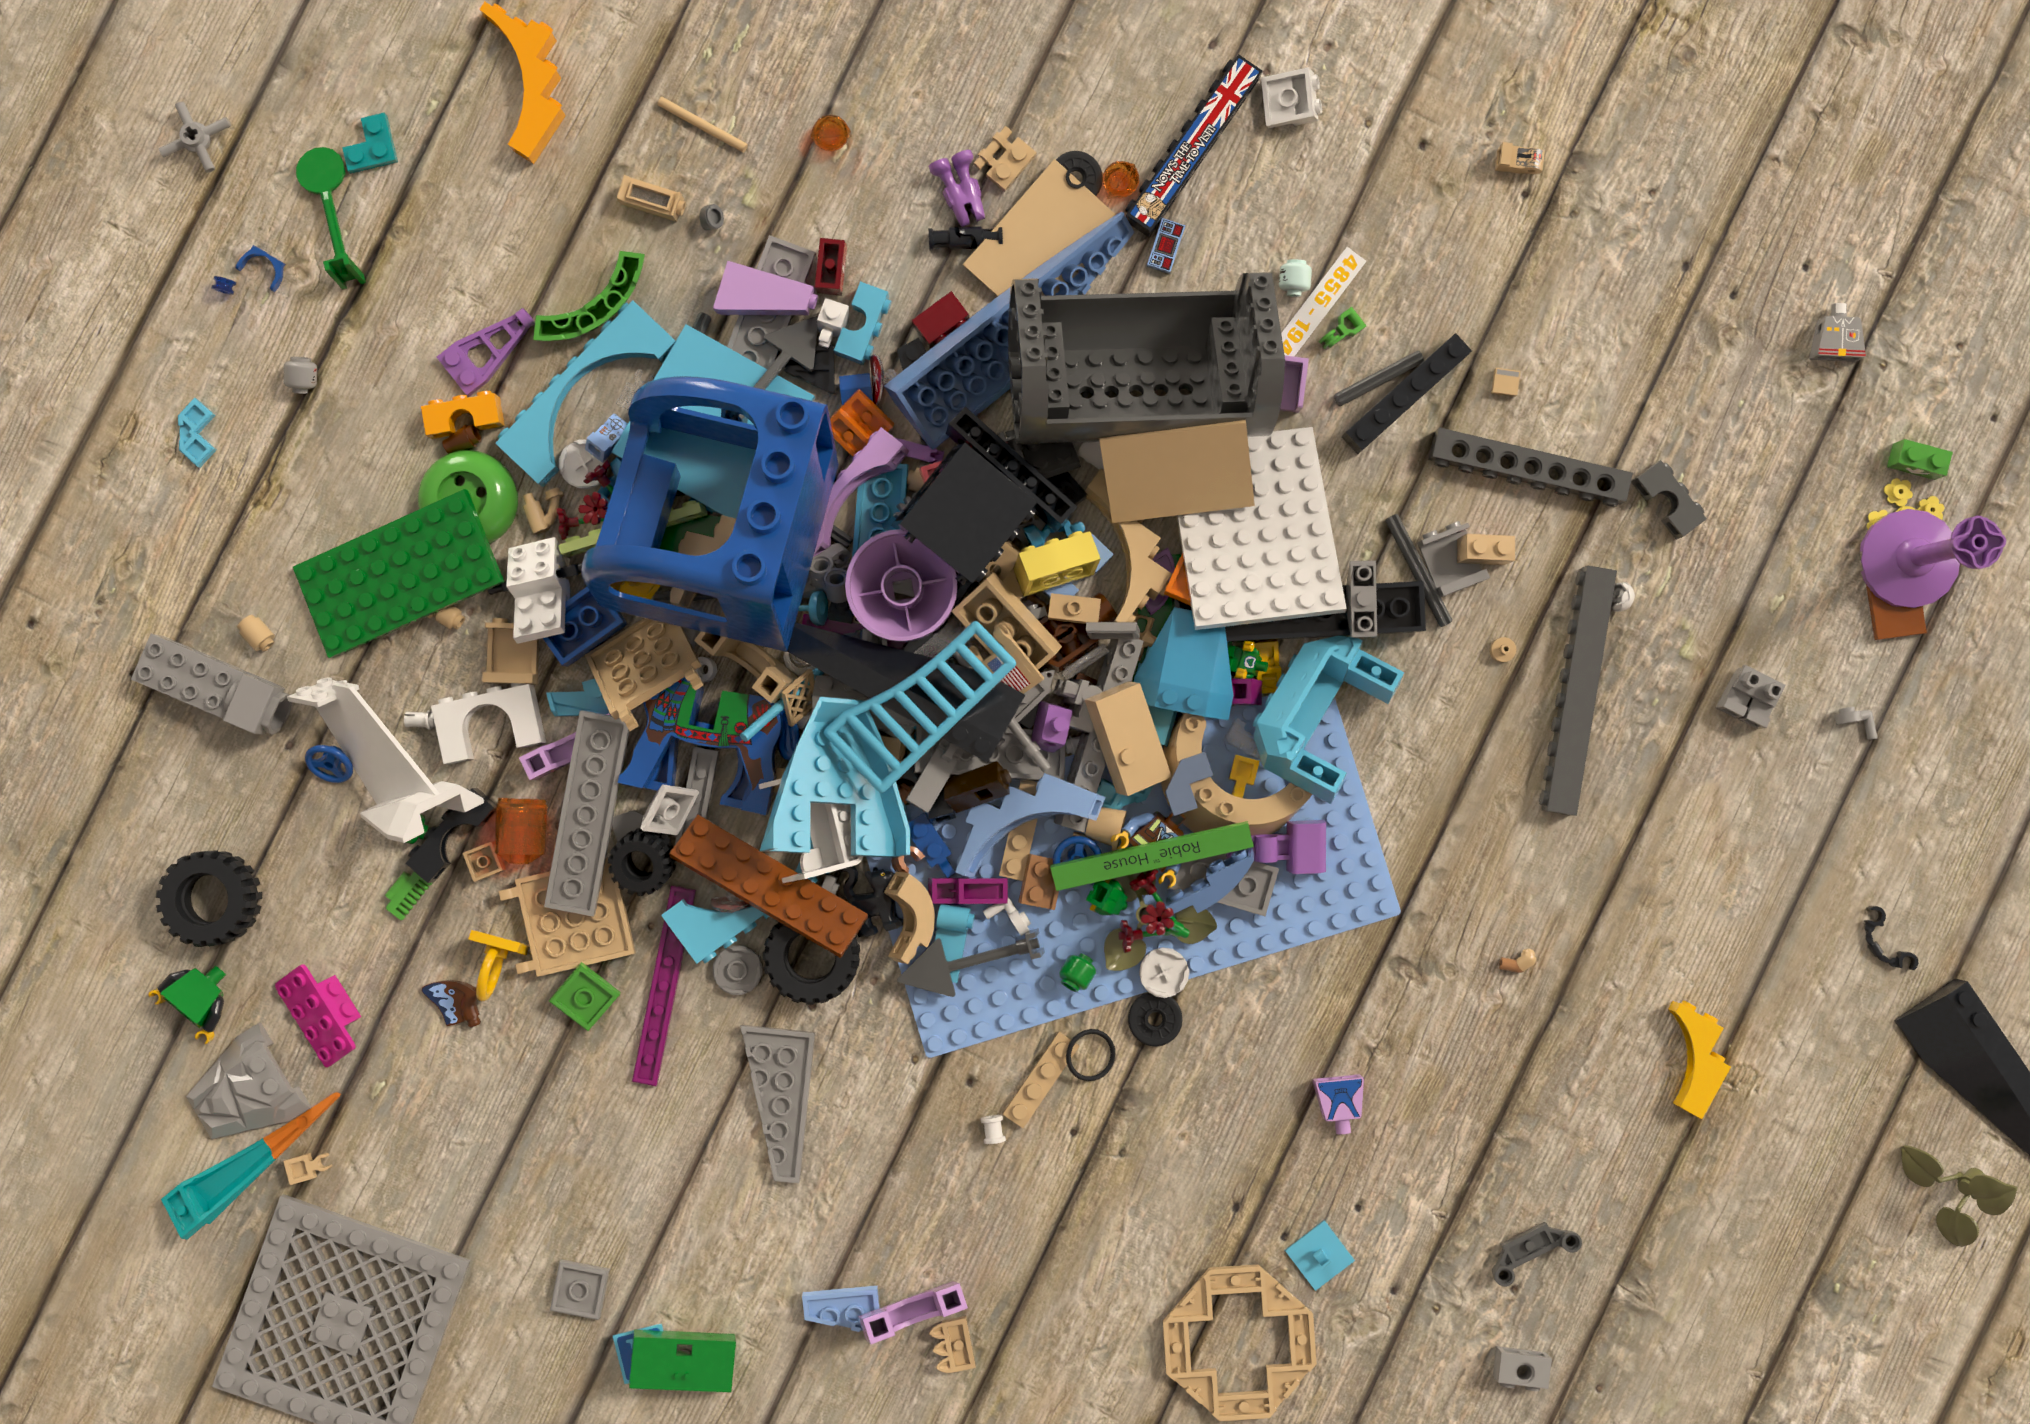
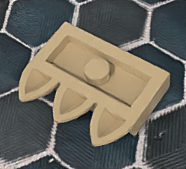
M966 1316L943 1320L932 1328L929 1332L931 1336L945 1339L934 1347L933 1352L941 1356H948L938 1363L936 1369L945 1373H953L976 1368Z

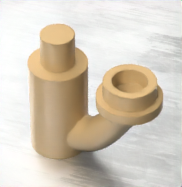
M553 488L545 492L546 501H550L549 510L546 515H544L540 502L535 501L532 493L523 496L525 501L523 509L533 535L548 531L549 527L554 523L557 517L556 509L559 508L560 497L564 495L559 488Z

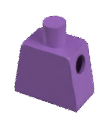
M1040 701L1031 741H1035L1041 748L1040 750L1051 753L1062 748L1066 743L1072 710Z

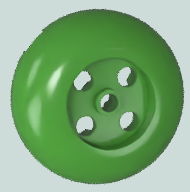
M461 450L441 457L426 471L419 487L418 506L421 509L463 489L468 490L488 542L491 544L501 538L512 525L518 509V492L513 476L499 460L480 451ZM459 476H463L465 479L462 486H457L456 479ZM484 487L487 493L485 497L480 498L477 495V490Z

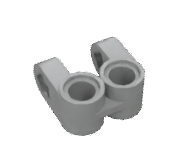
M835 543L814 556L809 570L812 585L817 589L826 591L827 598L833 603L847 601L845 590L847 571L841 567L849 560L850 552L840 543Z

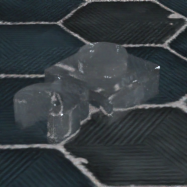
M639 368L634 376V385L629 382L626 383L616 404L629 410L631 399L635 392L644 384L654 380L655 377L650 375L647 381H641L643 370Z

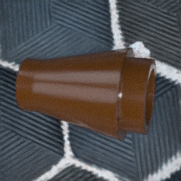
M465 424L447 439L443 440L442 445L449 454L477 447L482 439L478 429L473 424L469 426Z

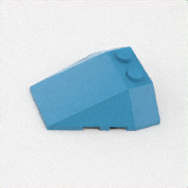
M1174 607L1134 677V682L1141 684L1147 705L1203 717L1229 720L1233 701V688L1225 627L1195 630L1192 610Z

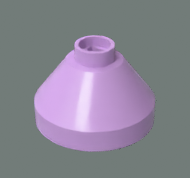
M901 529L880 533L870 538L857 550L848 566L845 590L851 611L868 631L889 641L909 642L930 635L946 621L956 601L957 580L955 579L956 572L950 565L917 539L910 543L903 537L907 532ZM911 579L914 597L896 601L893 582Z

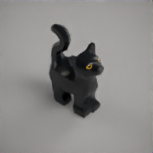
M850 866L837 870L838 872H847L849 874L848 879L843 885L844 895L848 903L868 914V918L857 933L858 938L878 933L877 926L873 925L871 921L874 916H880L886 931L903 926L904 920L898 918L896 914L895 900L884 893L894 876L893 872L885 871L884 869L878 870L877 867H873V872H864L874 892L855 894L853 887L858 881L856 867Z

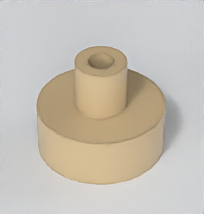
M1498 638L1490 645V655L1497 662L1510 661L1516 654V645L1509 638Z

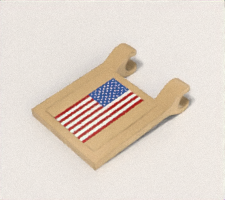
M1000 625L994 631L993 636L1016 661V666L1001 682L1024 694L1043 681L1044 677L1014 641L1008 628L1005 625ZM975 646L968 648L992 674L1004 664L995 653H992L983 660Z

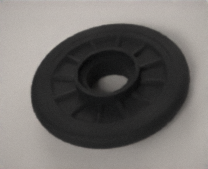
M1069 151L1056 159L1067 170L1066 181L1072 188L1085 186L1095 196L1098 195L1102 187L1103 175L1100 165L1091 155L1082 151ZM1074 171L1081 173L1083 177L1082 183L1078 185L1073 184L1069 178L1070 173Z
M1151 993L1138 997L1132 1004L1128 1014V1024L1133 1036L1141 1043L1153 1047L1163 1046L1174 1040L1179 1034L1183 1022L1180 1006L1172 997H1156ZM1153 1012H1158L1162 1015V1022L1158 1026H1152L1148 1021L1149 1015Z

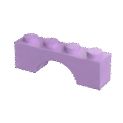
M576 732L519 757L529 780H538L570 764Z

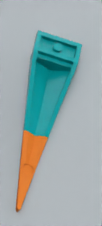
M338 1092L333 1093L286 1125L224 1161L181 1182L165 1195L161 1201L180 1238L188 1240L205 1224H211L341 1094Z

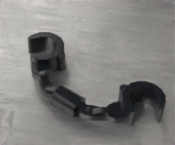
M1878 906L1866 907L1868 910H1876L1878 912V919L1876 921L1864 920L1866 922L1864 926L1866 942L1869 944L1868 948L1873 955L1878 957L1880 961L1889 963L1890 966L1897 968L1903 967V959L1908 956L1911 960L1909 970H1915L1919 962L1917 956L1911 952L1898 951L1897 956L1890 959L1882 955L1884 951L1876 941L1873 942L1871 934L1876 926H1884L1886 913Z

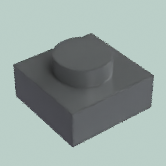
M848 600L843 603L831 602L827 620L852 624L854 614L850 609Z

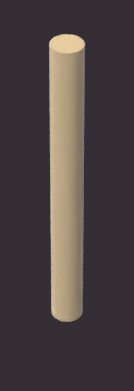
M664 97L659 99V107L743 153L746 151L747 143Z

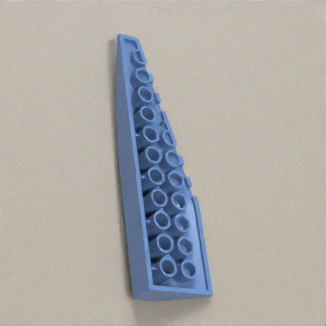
M1120 212L1057 253L1022 279H1039L1038 286L1042 288L1045 296L1085 295L1091 288L1090 284L1097 275L1103 273L1108 261L1119 253L1135 232L1124 212ZM1083 263L1085 267L1083 268L1077 265ZM1078 270L1079 273L1072 278L1073 273ZM1062 275L1065 282L1059 281L1055 278ZM1059 285L1060 291L1054 295V288ZM1011 287L884 385L896 406L932 450L949 438L946 435L948 424L964 407H967L977 416L1010 389L1008 314Z

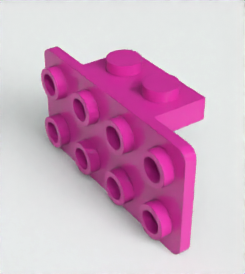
M301 964L275 983L279 996L286 1004L292 1017L296 1020L305 1038L309 1041L325 1067L332 1066L356 1048L345 1026L361 1018V1015L336 975L317 984L307 966Z

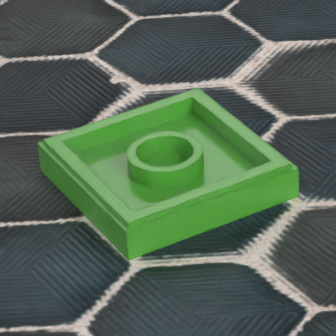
M581 962L550 997L549 1002L585 1030L589 1031L619 997L621 992Z

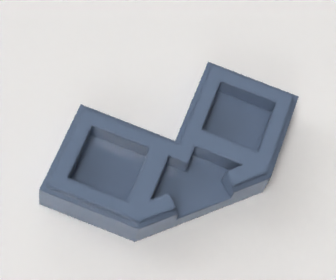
M1206 752L1180 760L1165 791L1173 816L1198 808L1190 784L1214 776Z

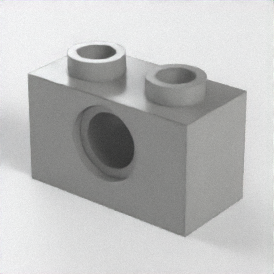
M1496 1346L1493 1377L1501 1386L1506 1388H1515V1385L1525 1386V1389L1530 1391H1540V1388L1548 1389L1552 1358L1546 1352ZM1521 1365H1527L1526 1372L1522 1375H1517V1369Z

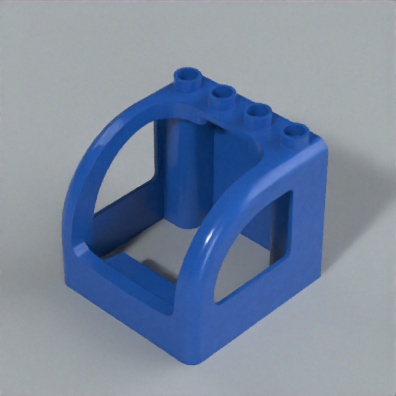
M674 376L652 380L644 384L635 392L631 399L628 410L630 431L596 546L587 550L582 562L581 574L584 583L596 602L603 608L787 652L839 466L827 404L704 377ZM704 406L730 410L742 414L753 425L680 407ZM661 428H666L756 450L734 529L729 539L719 549L698 556L660 549L681 475L676 463L644 454L650 431L660 433ZM622 581L645 582L712 596L719 600L725 617L625 594L613 589L610 584Z

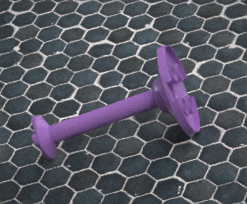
M1906 509L1886 514L1869 528L1861 542L1862 577L1876 597L1892 606L1916 608L1931 604L1949 592L1958 576L1960 564L1967 568L1982 569L1995 563L2003 552L2006 538L1993 521L1982 516H1974L1962 520L1955 526L1952 532L1944 521L1926 511Z

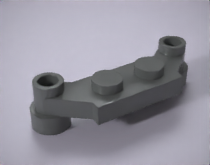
M1543 1222L1500 1244L1502 1251L1496 1265L1492 1268L1493 1278L1500 1286H1510L1515 1280L1514 1268L1558 1246L1570 1253L1577 1252L1582 1246V1239L1574 1231L1549 1227L1546 1222ZM1571 1237L1570 1241L1566 1242V1239ZM1504 1270V1274L1499 1276V1273Z

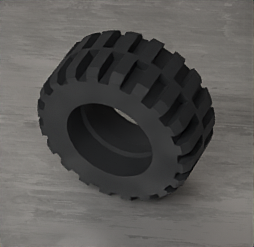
M200 851L191 853L188 856H182L177 859V864H171L166 869V872L169 873L168 876H162L159 884L163 886L161 890L156 891V898H160V905H156L157 913L162 912L163 918L160 919L163 926L169 925L170 929L168 932L173 937L180 936V942L185 944L193 943L195 947L221 945L235 941L237 937H242L247 933L246 928L254 925L256 919L253 916L254 914H260L262 907L257 905L258 900L262 899V892L257 891V886L261 884L259 878L252 877L251 874L254 873L253 868L250 865L245 866V860L241 857H233L232 853L226 851ZM204 875L217 877L224 884L228 894L227 908L222 917L214 922H207L200 918L191 902L192 889L195 883Z
M780 922L774 925L764 944L763 960H765V974L769 975L771 979L769 982L773 988L776 987L780 991L779 994L783 997L791 998L796 1003L803 1002L806 1005H814L815 1003H825L832 998H836L849 986L856 975L860 963V945L856 939L857 935L841 958L835 955L834 965L825 976L817 979H807L801 977L792 969L788 956L792 942L801 934Z

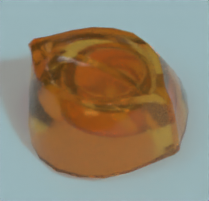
M825 115L819 118L811 132V140L820 149L829 152L843 148L848 139L852 137L851 130L846 122L836 115Z
M1116 161L1110 164L1105 169L1102 177L1107 199L1128 197L1136 191L1139 185V174L1135 164L1125 161Z

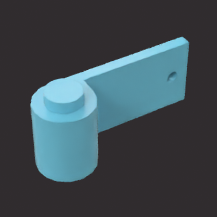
M940 904L935 940L941 939L947 961L963 957L968 928H973L975 914H971V908ZM960 969L950 972L953 983H958Z

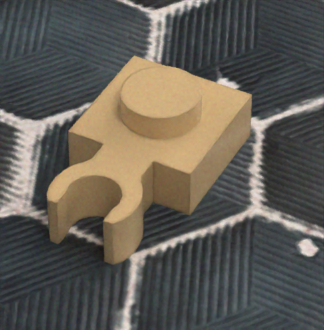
M311 1153L284 1160L289 1184L293 1185L316 1178L315 1170L326 1171L330 1169L332 1164L323 1166L321 1163V1159L329 1156V1153H323L314 1160H312Z

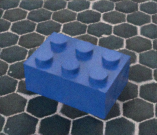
M585 587L566 601L565 633L545 637L543 640L560 664L569 667L624 628L628 623L620 612L601 607L594 599L588 587Z

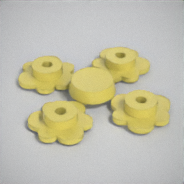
M1895 478L1891 481V484H1887L1884 487V493L1888 496L1887 501L1895 503L1900 507L1896 512L1913 509L1926 511L1941 520L1943 519L1942 512L1945 507L1943 504H1939V499L1935 496H1930L1927 500H1920L1919 508L1917 509L1905 506L1907 499L1913 496L1912 491H1910L1911 483L1908 480L1900 481V479ZM1886 510L1870 512L1868 515L1869 522L1866 525L1867 529L1869 530L1874 523L1888 514Z

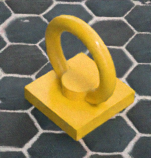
M471 930L468 940L486 945L484 951L486 955L481 965L476 985L477 999L484 1002L491 997L497 985L503 960L507 958L508 951L526 956L529 946Z

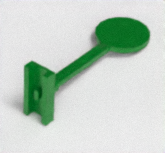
M318 147L307 151L299 159L296 166V177L300 185L308 192L317 195L321 194L335 253L334 259L323 261L325 271L343 290L347 289V281L357 279L360 284H364L366 281L362 271L345 252L332 197V191L344 179V161L333 149Z

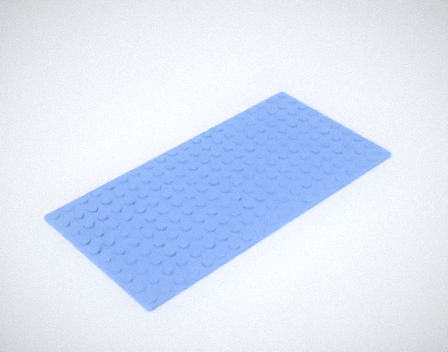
M1269 695L1262 697V705L1232 706L1229 720L1204 717L1206 728L1202 739V752H1206L1214 776H1211V779L1222 790L1232 794L1236 781L1229 780L1234 755L1260 761L1254 785L1246 784L1244 799H1260L1271 796L1290 783L1263 768L1255 740L1247 734L1254 735L1256 727L1252 725L1257 715L1265 710L1266 707L1264 705ZM1335 697L1304 750L1347 772L1331 804L1312 794L1309 800L1289 820L1326 821V872L1292 874L1286 871V860L1263 863L1279 868L1266 916L1216 902L1206 910L1214 917L1217 929L1205 939L1195 944H1186L1172 935L1143 937L1142 940L1146 944V954L1153 949L1161 947L1174 949L1186 960L1189 968L1188 979L1400 914L1399 903ZM1074 755L1065 757V781H1067ZM1105 764L1101 778L1112 782L1107 764ZM1011 779L1009 786L1019 789L1021 780ZM1161 782L1153 786L1145 801L1134 802L1119 809L1127 811L1124 826L1132 817L1141 814H1153L1158 811L1167 818L1172 813L1163 794ZM1002 797L987 803L1001 808ZM912 804L906 805L905 814L908 823L922 813H925L929 819L928 813ZM967 810L959 813L955 812L956 818L933 824L952 852L947 857V860L955 871L957 869L958 857L963 853L967 844V834L974 826L965 822ZM1056 815L1039 817L1030 854L1053 858L1056 847L1063 840L1072 837L1073 832L1083 834L1085 832L1053 823ZM1287 823L1274 834H1287ZM1183 824L1178 827L1184 835L1194 833ZM1009 832L992 847L982 860L974 878H1007L999 876ZM910 837V846L917 848V846ZM1093 840L1099 846L1102 853L1112 851V846ZM1075 844L1069 845L1063 850L1060 860H1067V852ZM1083 845L1087 852V857L1093 856L1094 853L1091 848ZM911 855L904 856V862L909 868V874L920 881L927 891L928 878H947L938 864L931 868L925 858L916 862ZM866 856L871 872H873V867H877L878 870L884 869L895 874L891 863L892 857ZM1075 856V857L1073 858V860H1075V859H1080V858H1082V857H1080V856ZM1157 869L1158 873L1155 875L1156 892L1166 905V898L1174 890L1167 889L1170 885V880L1167 877H1164V881L1159 884V877L1167 872L1166 870L1161 872ZM955 873V874H953L952 876H950L949 878H972V877H967V876H963V875H960V874H958V873ZM1008 878V898H1010L1019 914L1024 911L1031 922L1027 926L1029 930L1039 929L1040 933L1035 938H1038L1040 948L1044 947L1045 953L1042 957L1032 960L1029 953L1024 955L1015 954L960 969L958 983H953L956 993L954 997L905 984L926 1056L932 1058L1148 992L1140 980V963L1126 970H1108L1104 953L1106 937L1114 929L1120 928L1121 920H1127L1129 927H1132V930H1136L1139 923L1136 918V911L1140 907L1138 897L1134 901L1127 902V908L1123 911L1121 910L1119 915H1100L1089 909L1092 903L1086 900L1090 891L1094 890L1092 888L1094 883L1059 890L1055 910L1018 903L1023 881ZM1142 895L1145 905L1151 904L1156 908L1157 902L1152 895ZM895 901L897 917L904 920L902 909ZM933 904L935 923L928 947L935 941L940 904ZM949 904L971 908V914H975L973 928H968L963 957L1016 944V941L1025 939V934L1022 936L1019 934L1005 909L987 919L983 911L993 904ZM1145 925L1142 926V928H1141L1142 932H1143V931H1146V927H1147V926H1145ZM903 926L889 931L893 946ZM918 946L916 949L915 956L913 957V959L910 960L908 964L898 962L901 974H903L928 947ZM1082 953L1093 960L1092 965L1096 969V974L1086 990L1074 992L1061 984L1062 979L1059 976V972L1068 956H1079Z

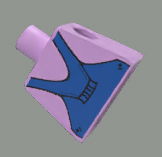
M1360 1074L1313 1079L1323 1119L1325 1121H1335L1336 1134L1351 1133L1350 1119H1358L1362 1116L1363 1077Z

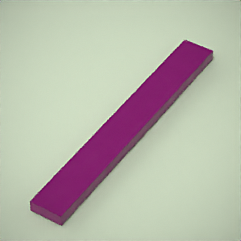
M671 885L666 911L683 899L687 904L694 905L696 890ZM665 920L632 1082L651 1086L658 1085L685 947Z

